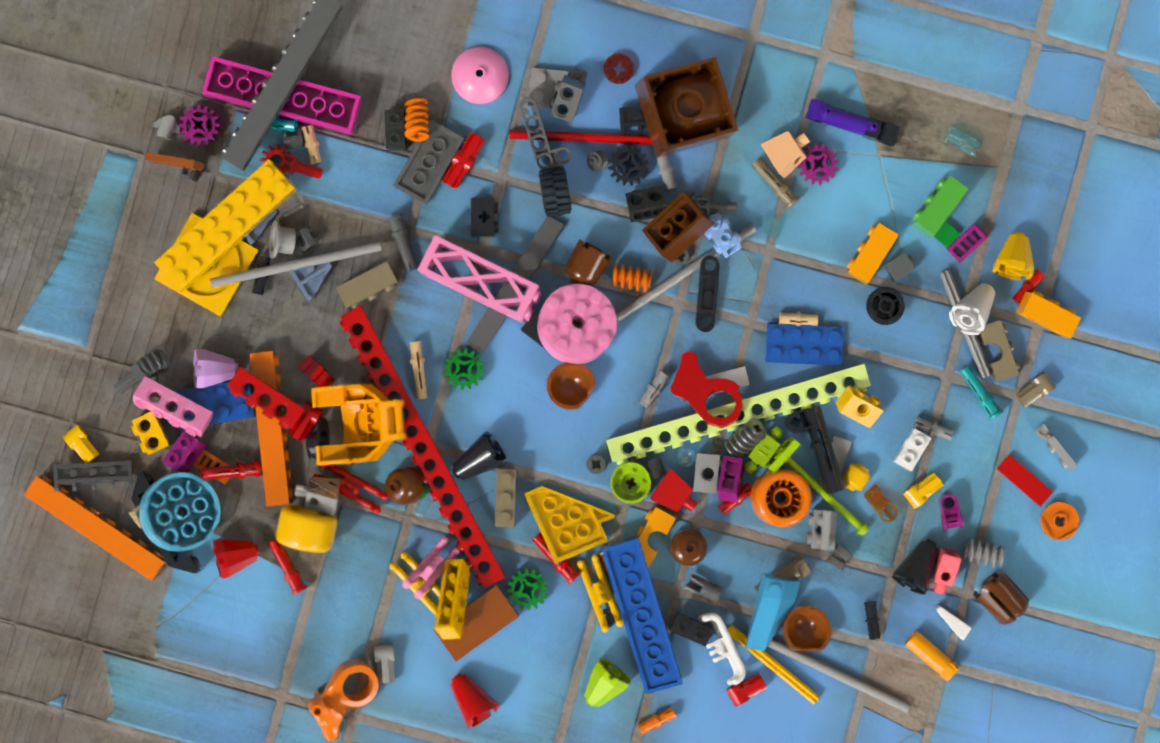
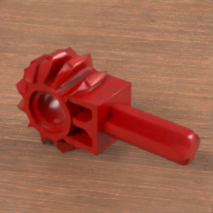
M275 144V150L269 145V153L264 150L262 151V154L267 157L260 158L261 162H266L268 159L272 161V158L276 155L281 156L282 161L276 166L284 175L285 173L293 175L294 172L316 179H320L322 176V168L297 161L298 158L291 155L290 151L284 153L286 151L285 146L279 151L278 144Z

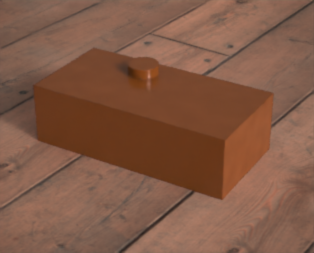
M496 585L466 606L461 638L442 639L435 629L434 632L453 659L458 661L517 619L519 614L500 587Z

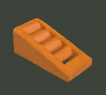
M206 450L202 452L193 465L201 470V468H206L210 460L213 459L209 468L216 467L218 463H220L219 466H231ZM204 455H206L207 457L203 464L199 465ZM227 471L215 472L214 474H216V473H227ZM230 477L217 478L216 480L226 484Z

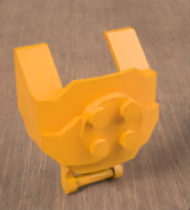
M372 384L311 388L313 408L340 406L343 419V444L316 446L317 466L377 461L388 450V447L394 440L406 439L403 426V400L390 401ZM392 407H394V410H395L396 434H394V433H395V428H394V415H393V408H392Z

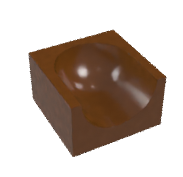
M716 57L643 76L634 85L656 158L727 139L738 131Z

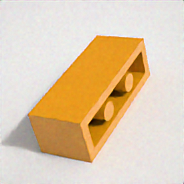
M881 223L871 226L867 233L869 236L866 243L864 241L861 242L857 249L859 252L856 259L852 257L847 265L849 268L847 273L866 285L870 282L898 237L897 233Z
M1033 291V293L1025 292L1016 313L1064 338L1071 339L1081 317L1075 315L1076 311L1067 307L1065 309L1059 307V302L1052 299L1048 301L1043 298V294L1037 291Z

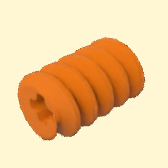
M413 98L404 104L405 137L414 142L425 141L429 138L427 134L429 132L427 127L429 125L427 120L429 117L427 114L428 100L424 98Z
M615 263L612 276L613 285L617 287L620 283L621 289H624L626 284H628L629 290H632L635 285L637 292L643 287L644 293H647L650 288L653 270L648 274L645 268L640 273V268L637 267L633 272L631 265L625 270L624 264L618 269L617 263Z

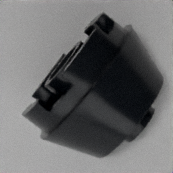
M880 287L869 295L866 309L869 317L874 322L881 325H890L902 317L905 303L902 295L897 290L891 287Z

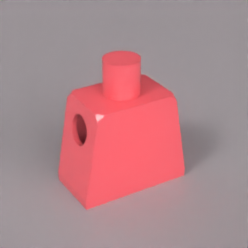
M939 547L932 573V579L936 582L933 590L935 593L944 595L946 587L953 586L961 563V556L958 551Z

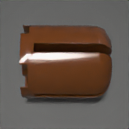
M1000 569L999 574L994 572L983 582L984 584L979 593L976 590L973 593V596L1002 625L1015 622L1016 617H1021L1029 605L1028 597L1002 569Z

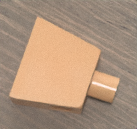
M787 131L762 143L761 146L778 173L785 178L806 158L802 148L810 143V140L805 133L795 138Z

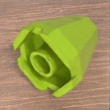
M601 657L595 663L584 694L586 703L592 707L602 706L625 691L631 682L622 669L618 668L616 670L612 667L615 665L614 663Z

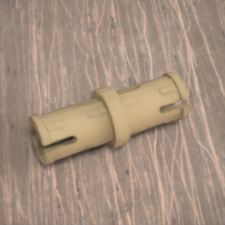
M314 125L302 127L306 143L304 146L308 151L310 165L322 163L318 148L320 144L316 140Z
M797 311V313L779 312V324L818 326V314H804L801 311Z

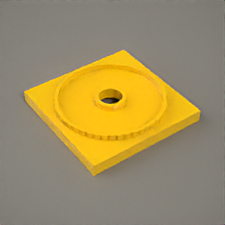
M191 213L175 243L203 218ZM240 241L184 292H180L160 269L154 279L222 317L241 282L212 288L210 278L249 270L259 250Z

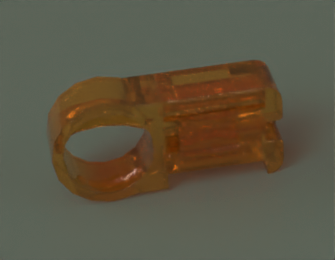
M874 485L864 493V498L883 522L891 523L897 518L898 510L890 500L886 501L887 499L879 489H876L878 485ZM885 506L894 508L895 517L889 513ZM881 509L884 511V513L888 516L890 520L884 519L882 517Z

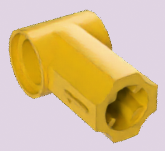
M75 425L62 436L69 447L75 449L85 463H90L100 455L80 425Z
M932 473L920 483H916L907 489L903 495L912 507L916 509L944 485L938 476Z

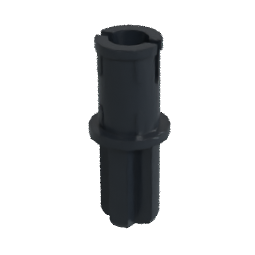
M876 601L864 602L866 611L865 622H867L869 639H880L878 623L880 618H878Z

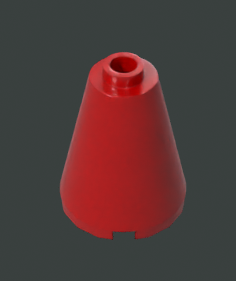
M459 673L451 679V689L468 728L479 725L490 717V711L494 710L496 712L499 709L500 705L466 674L461 675Z

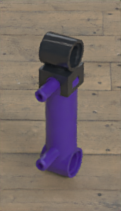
M811 99L805 118L811 121L828 124L888 146H895L900 127L894 124L858 115L816 99Z

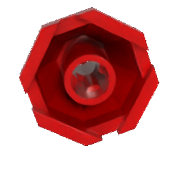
M223 538L212 540L214 555H216V565L221 579L233 576L256 562L257 556H260L258 544L254 545L253 541Z

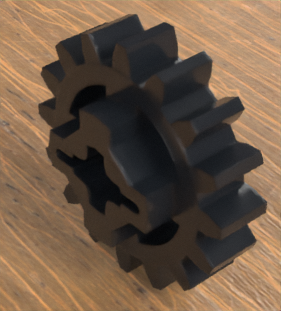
M625 144L623 150L617 147V154L611 153L614 159L608 160L612 164V166L608 167V170H613L610 176L611 178L617 177L616 183L622 180L623 186L627 182L633 186V181L639 184L640 177L646 178L643 172L649 171V168L645 167V165L649 164V160H644L647 154L641 155V148H638L636 151L634 150V145L628 149ZM628 153L624 159H618L622 154ZM634 155L638 156L641 164L635 161ZM631 157V165L634 167H630L626 174V166L623 164H627ZM616 167L621 168L623 176L617 172ZM639 172L635 177L629 178L631 173Z

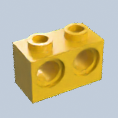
M152 411L132 420L133 425L131 428L135 436L139 435L141 440L139 444L144 454L153 455L172 446L160 419L154 416ZM144 420L150 422V428L147 431L143 430L141 426ZM153 437H156L159 441L156 448L150 446V440Z

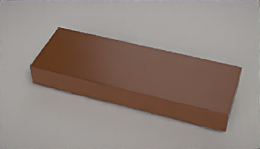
M149 152L145 154V159L153 163L198 171L204 169V164L196 160Z

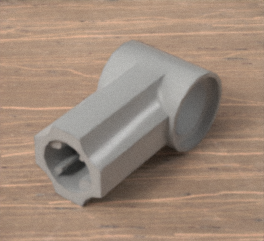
M394 644L374 646L378 683L395 682Z

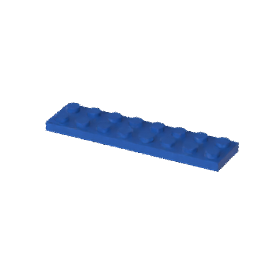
M639 537L602 547L601 550L645 693L649 694L682 685L683 680Z

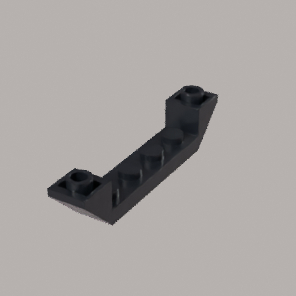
M145 471L139 472L131 498L135 507L140 505L141 495L154 483L151 474H146ZM157 546L169 567L194 574L201 571L199 569L201 564L196 556L193 557L191 554L177 561V552L168 551Z

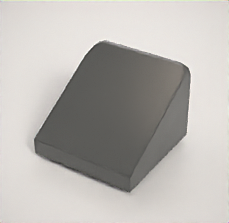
M301 123L298 124L297 131L295 132L282 130L283 142L287 150L304 147Z
M660 457L646 462L652 479L666 474Z

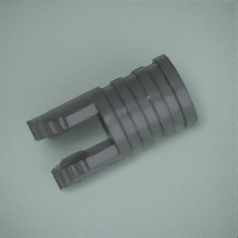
M691 573L689 579L702 587L687 583L685 589L716 603L723 587Z

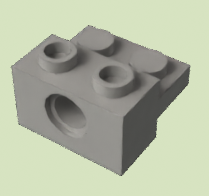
M812 509V513H809L808 525H811V533H807V544H810V548L821 550L835 549L837 511ZM817 526H821L820 534L817 533Z

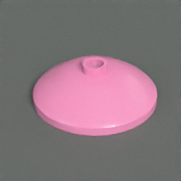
M473 47L464 51L458 56L452 68V82L455 90L463 99L474 104H486L496 100L505 91L509 80V72L505 60L499 53L487 47ZM478 70L483 71V75L481 77H478L476 75V72Z

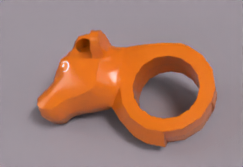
M360 659L347 660L336 668L322 693L317 690L314 692L315 697L309 700L308 709L321 727L326 740L332 742L340 737V726L347 709L365 706L377 696L378 678L374 673V669L367 662ZM356 672L367 674L368 684L362 692L350 695L343 691V683L349 675Z

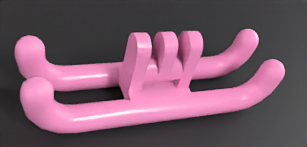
M443 537L403 582V588L408 589L419 576L426 580L415 592L414 597L416 599H420L443 573L445 560H454L460 553V549L455 547L444 560L442 556L438 555L448 544L449 540L447 537Z

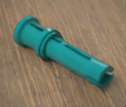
M970 365L960 371L979 400V406L983 407L989 416V421L1004 412L995 403L994 396L988 394Z

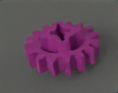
M198 105L197 109L190 106L191 111L187 112L185 110L186 116L179 118L183 121V124L178 125V127L183 128L180 134L186 135L184 138L186 142L191 139L190 144L193 146L196 142L199 147H202V142L208 146V140L215 141L214 134H220L216 130V128L221 127L220 124L216 123L219 117H213L215 111L208 112V106H205L204 109H202L201 105ZM199 113L205 114L202 117L194 116L195 114ZM194 120L199 123H202L205 132L202 129H197V125L194 122ZM188 121L191 122V128L189 129V131L187 128ZM212 121V129L209 131V123ZM197 135H205V136H206V137H203V138H194V137H196Z
M816 143L813 149L807 146L808 152L803 151L806 158L797 166V169H802L799 175L806 176L805 182L810 179L811 185L818 181L820 186L822 185V180L828 183V177H835L832 172L838 171L835 165L839 163V160H834L837 154L830 153L831 147L827 150L824 149L825 144L818 148ZM814 152L822 153L821 156H814L813 154L811 155V153ZM821 158H823V160L821 161V167H818L813 171L815 166V163L813 161L818 162L819 160H821ZM827 158L830 160V168L826 164ZM805 161L809 163V171L806 170ZM822 173L824 176L815 177L814 174Z

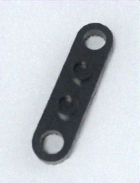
M705 256L700 262L695 325L702 332L711 331L715 325L720 262L714 256ZM708 260L715 262V268L711 271L705 268V263ZM703 317L710 319V325L707 328H703L700 325V320Z

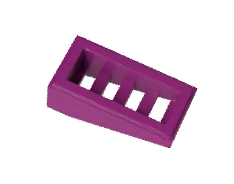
M974 222L947 248V251L961 263L988 238V235ZM973 230H975L978 233V235L980 236L979 239H977L976 236L972 233ZM967 236L975 242L973 245L968 241ZM961 241L969 247L968 250L960 244ZM956 246L964 253L962 256L954 249Z

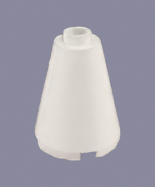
M980 284L955 304L949 313L952 324L955 327L958 325L962 328L961 332L965 334H980L986 327L995 298L993 287L988 284Z

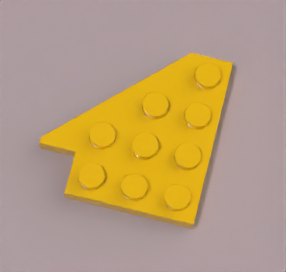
M543 486L524 494L555 564L608 542L601 524L615 519L614 514Z

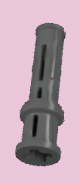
M401 213L386 218V221L390 223L392 229L391 236L396 239L406 272H410L409 263L412 270H416L418 267L416 266L406 236L408 230L404 227L402 221L403 214Z

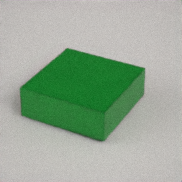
M945 221L933 237L943 246L949 248L960 233Z

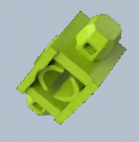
M777 426L772 428L769 432L770 435L766 434L765 439L746 455L751 459L744 466V470L748 473H754L757 465L764 468L781 444L776 440L780 439L783 431Z

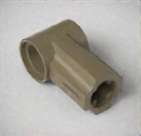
M1046 372L1035 377L1031 381L1032 383L1016 394L1017 399L1025 408L1056 388Z

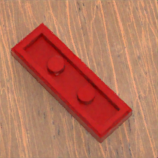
M1008 455L996 468L1039 507L1053 493L1011 455Z

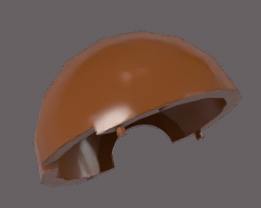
M565 362L550 372L547 379V392L550 399L558 407L565 410H578L591 396L596 380L593 373L585 365Z
M800 606L791 611L784 621V640L792 650L822 651L830 642L832 633L830 621L825 613L816 607Z

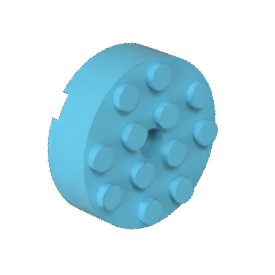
M174 473L155 481L145 491L139 507L140 523L146 536L160 548L174 552L190 550L208 541L214 534L221 514L219 499L211 485L190 473ZM178 507L183 509V517L176 513Z

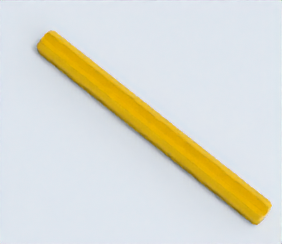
M731 625L728 628L730 636L745 648L747 636L734 625ZM745 648L812 704L819 700L820 697L817 693L768 653Z

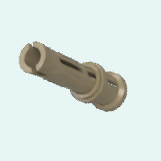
M761 158L751 165L775 191L776 198L779 197L785 203L787 210L800 199L799 196L796 197L789 189L788 184H783Z

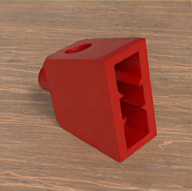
M672 469L668 470L649 498L676 512L682 506L692 512L698 503L689 497L693 489Z

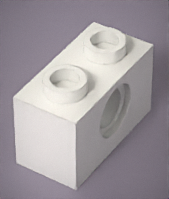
M913 428L893 462L908 471H912L932 438Z

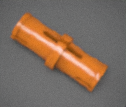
M672 707L661 713L652 714L653 717L637 725L642 735L657 727L661 728L663 724L677 717Z

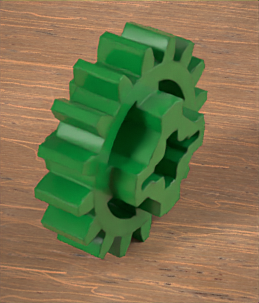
M465 348L464 353L457 349V355L451 352L452 359H446V362L449 364L448 366H443L444 369L448 370L444 376H450L447 382H455L454 388L461 385V390H464L467 385L471 389L472 383L477 386L478 382L476 380L483 379L480 373L485 372L484 369H481L484 362L478 361L481 356L475 357V351L469 354L467 348ZM467 356L471 359L469 361H462L459 357ZM454 362L456 364V371L452 374L451 368ZM462 364L464 366L469 365L467 374L463 372L457 375L461 370L460 366ZM477 365V373L474 376L472 374V368L473 366ZM460 377H467L469 381L460 382L457 379H459Z
M526 568L524 574L519 570L518 577L512 575L514 582H508L512 586V588L507 589V592L512 593L509 600L515 599L513 605L521 604V610L524 606H527L528 611H530L532 605L537 609L538 602L544 603L542 597L548 596L544 593L545 590L549 589V587L544 586L547 580L540 579L541 573L535 575L536 570L529 573L528 568ZM526 577H533L537 581L534 583L530 582ZM519 580L521 587L515 592V585ZM524 582L528 585V587H533V589L531 590V596L527 592H523V590L525 589ZM541 587V593L536 599L535 591ZM522 596L526 597L530 602H523L519 598Z

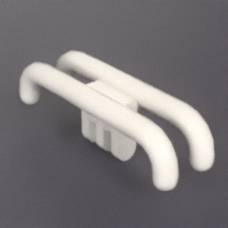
M711 612L699 615L698 621L700 623L709 621L718 637L717 640L706 645L707 649L715 647L714 650L709 652L710 656L716 653L719 655L712 659L715 663L727 657L733 669V676L727 680V684L730 686L739 684L745 677L746 669L723 619L718 614Z

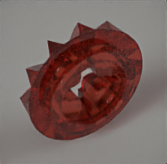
M613 54L604 63V75L608 81L614 84H624L631 79L634 73L633 62L624 54ZM619 61H621V68L627 71L620 72L618 77H616V70L610 67H617Z

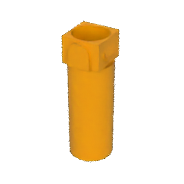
M917 630L904 644L946 681H949L959 670L954 661Z

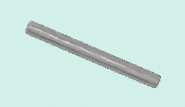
M950 270L941 272L940 276L951 304L954 306L961 300V296ZM964 333L980 376L982 378L990 376L991 371L977 336Z

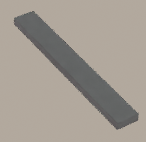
M546 217L512 270V273L529 281L564 225L552 217ZM507 281L494 299H512L519 296L510 282ZM515 283L522 292L525 287ZM489 307L466 344L482 354L506 315Z

